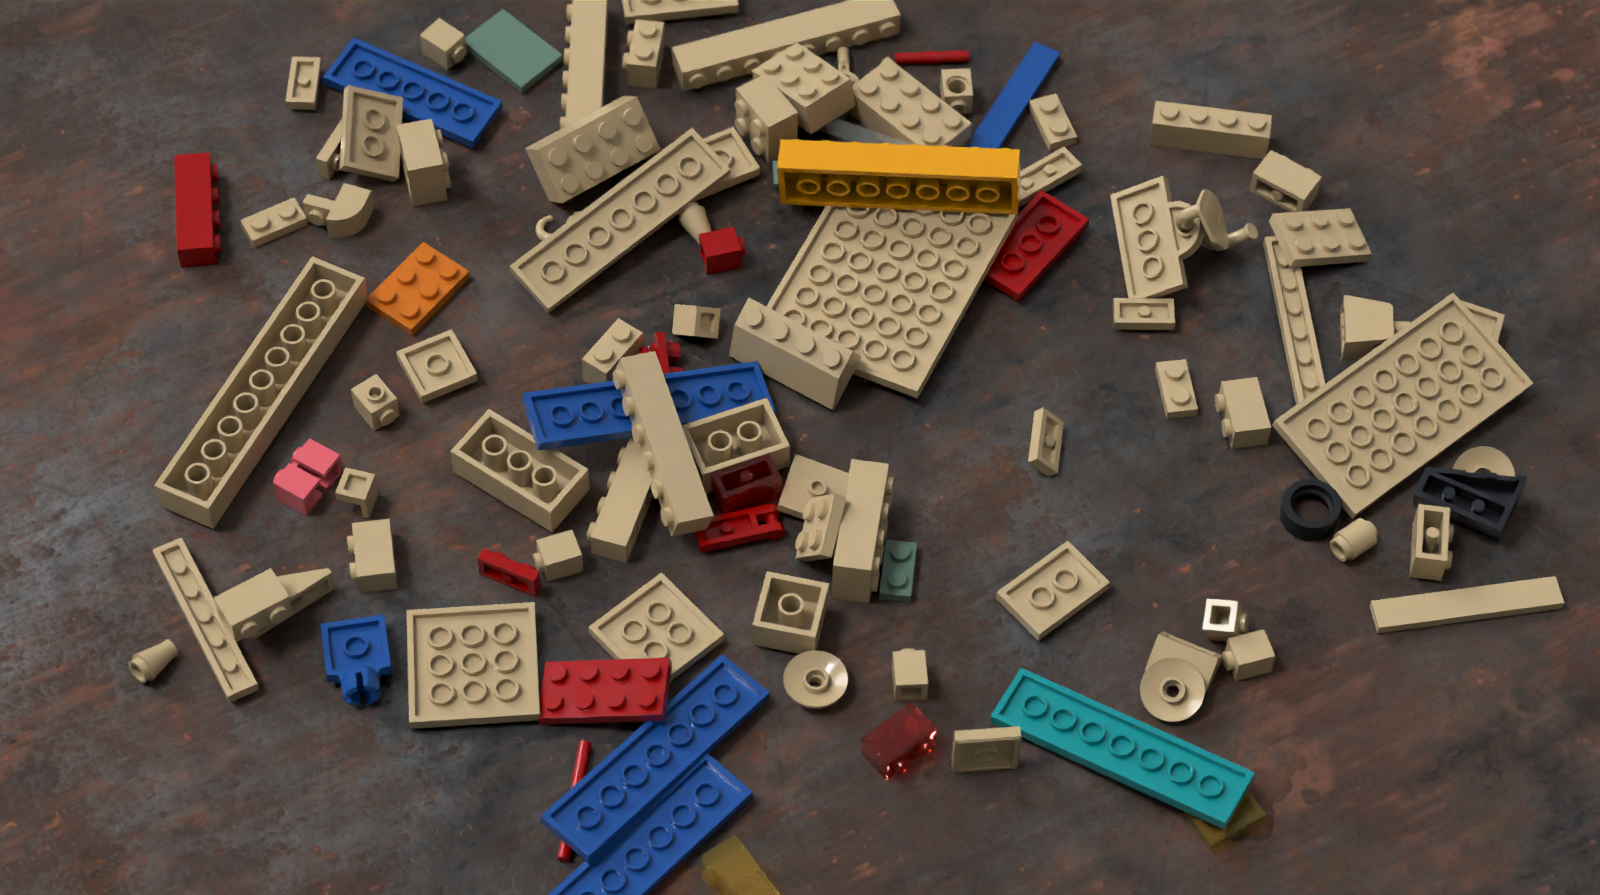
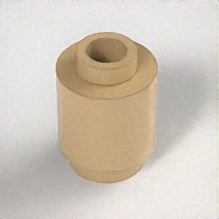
M1358 518L1334 534L1333 539L1330 541V548L1340 561L1354 560L1377 544V529L1370 521Z

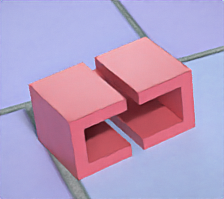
M310 438L302 447H298L295 450L291 459L292 464L289 463L284 469H280L273 480L276 500L306 516L323 497V493L316 489L317 486L328 491L343 472L340 454Z

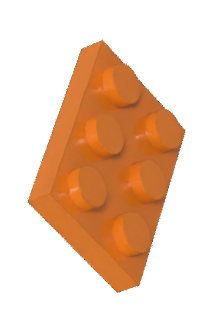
M422 242L365 299V304L367 308L410 336H413L470 278V273L466 268Z

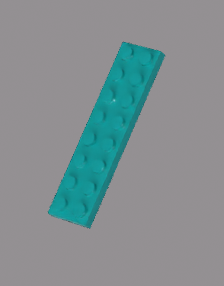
M1020 668L990 716V723L1000 728L1020 726L1022 738L1224 830L1255 777V772L1023 668Z

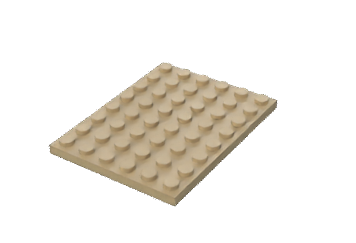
M826 206L766 307L862 356L853 373L854 375L918 398L1016 223L1018 215Z

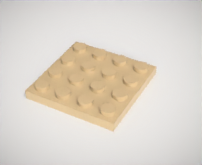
M535 602L407 610L410 729L535 721L537 717H540Z

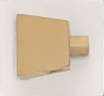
M1344 295L1340 310L1342 360L1364 357L1411 322L1394 321L1393 306L1390 303Z

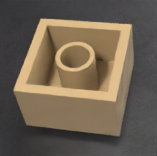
M766 74L736 88V102L734 103L736 109L735 127L741 136L745 135L751 142L754 152L757 155H761L769 164L778 159L781 139H798V112Z
M432 119L397 125L401 160L412 206L416 207L448 200L446 188H451V181L448 172L447 154L443 152L442 148L443 140L440 129H434Z
M767 571L752 624V645L797 654L817 650L829 603V583Z

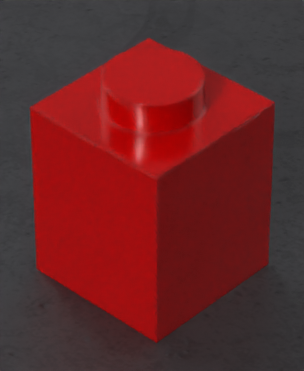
M734 226L699 234V252L707 275L741 268V255H745L746 250L743 238H737Z

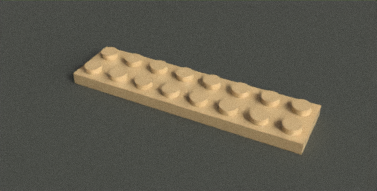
M691 128L511 264L510 272L545 311L550 313L674 218L687 204L696 201L730 175L731 169L699 134Z

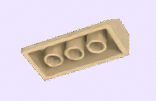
M749 297L734 324L729 353L730 357L742 363L758 361L763 374L833 411L862 358L859 354Z

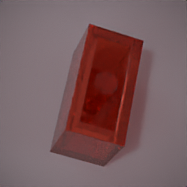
M768 453L711 474L712 496L721 514L757 507L781 497L782 477Z
M910 702L861 738V755L887 781L893 775H900L905 772L911 762L918 756L924 757L933 750L936 742L937 728Z

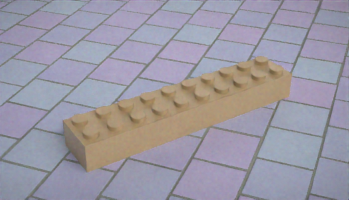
M313 256L310 258L155 483L154 488L159 506L214 529L364 306L365 299L368 297L364 277Z

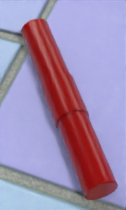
M969 50L894 53V62L896 64L969 62Z

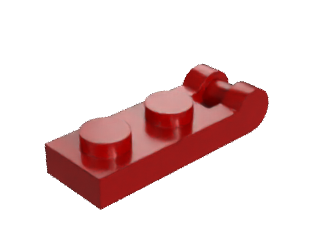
M766 504L713 516L706 530L694 532L699 552L703 553L767 538L769 540L782 538L785 535L783 524L778 521L780 514L777 510V505ZM762 520L766 522V524L758 525L757 521Z

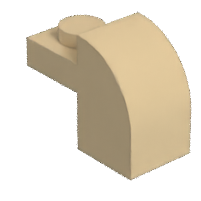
M343 183L335 201L307 194L303 201V208L307 221L318 226H327L329 237L345 238L358 233L365 227L374 210L371 190Z

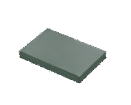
M504 9L465 37L466 50L520 93L526 91L563 62V55Z

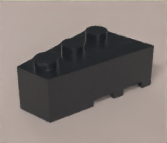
M1426 467L1413 494V504L1416 506L1423 504L1450 508L1449 520L1500 541L1525 488L1527 476L1517 475V477L1489 472L1482 474L1466 472V470Z

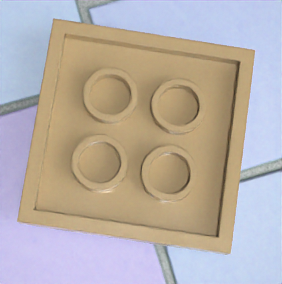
M662 572L588 627L589 634L614 659L669 657L672 662L670 682L724 641V633Z

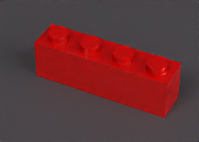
M210 152L174 155L176 238L180 266L184 268L217 265V252H222L220 234H216V229L221 228L219 210L215 211V205H220L219 188L214 187V182L219 181L218 165L212 164Z

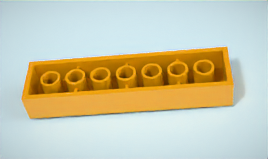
M780 140L777 173L781 204L1018 215L1020 194L1019 149L831 142L828 140Z

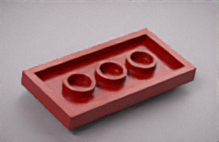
M1041 190L1018 214L1016 223L984 281L1019 302L1087 229L1089 218Z
M669 657L545 662L539 700L540 717H537L540 725L665 721L672 662Z

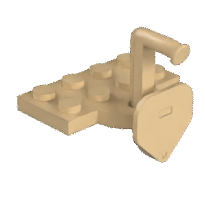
M1164 176L1110 195L1128 298H1159L1188 288L1183 260L1193 255L1201 245L1208 250L1221 251L1250 239L1255 240L1258 238V230L1251 223H1247L1245 228L1227 234L1221 204L1216 195L1208 189L1201 191L1195 205L1191 206L1189 203L1182 201L1172 202L1169 181Z

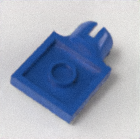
M384 614L320 624L327 682L340 683L343 699L351 706L361 707L359 697L361 693L366 694L367 706L376 702L381 695V676L392 674Z

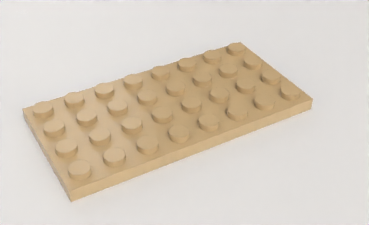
M1453 292L1273 422L1272 426L1317 479L1328 483L1336 490L1341 499L1342 508L1353 519L1530 389L1534 383Z

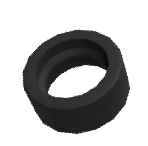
M1303 479L1294 482L1286 489L1282 498L1280 520L1285 529L1294 537L1310 541L1326 538L1336 529L1342 510L1341 499L1336 490L1323 481ZM1302 498H1312L1322 502L1328 508L1329 515L1321 521H1307L1294 513L1292 505L1295 501Z

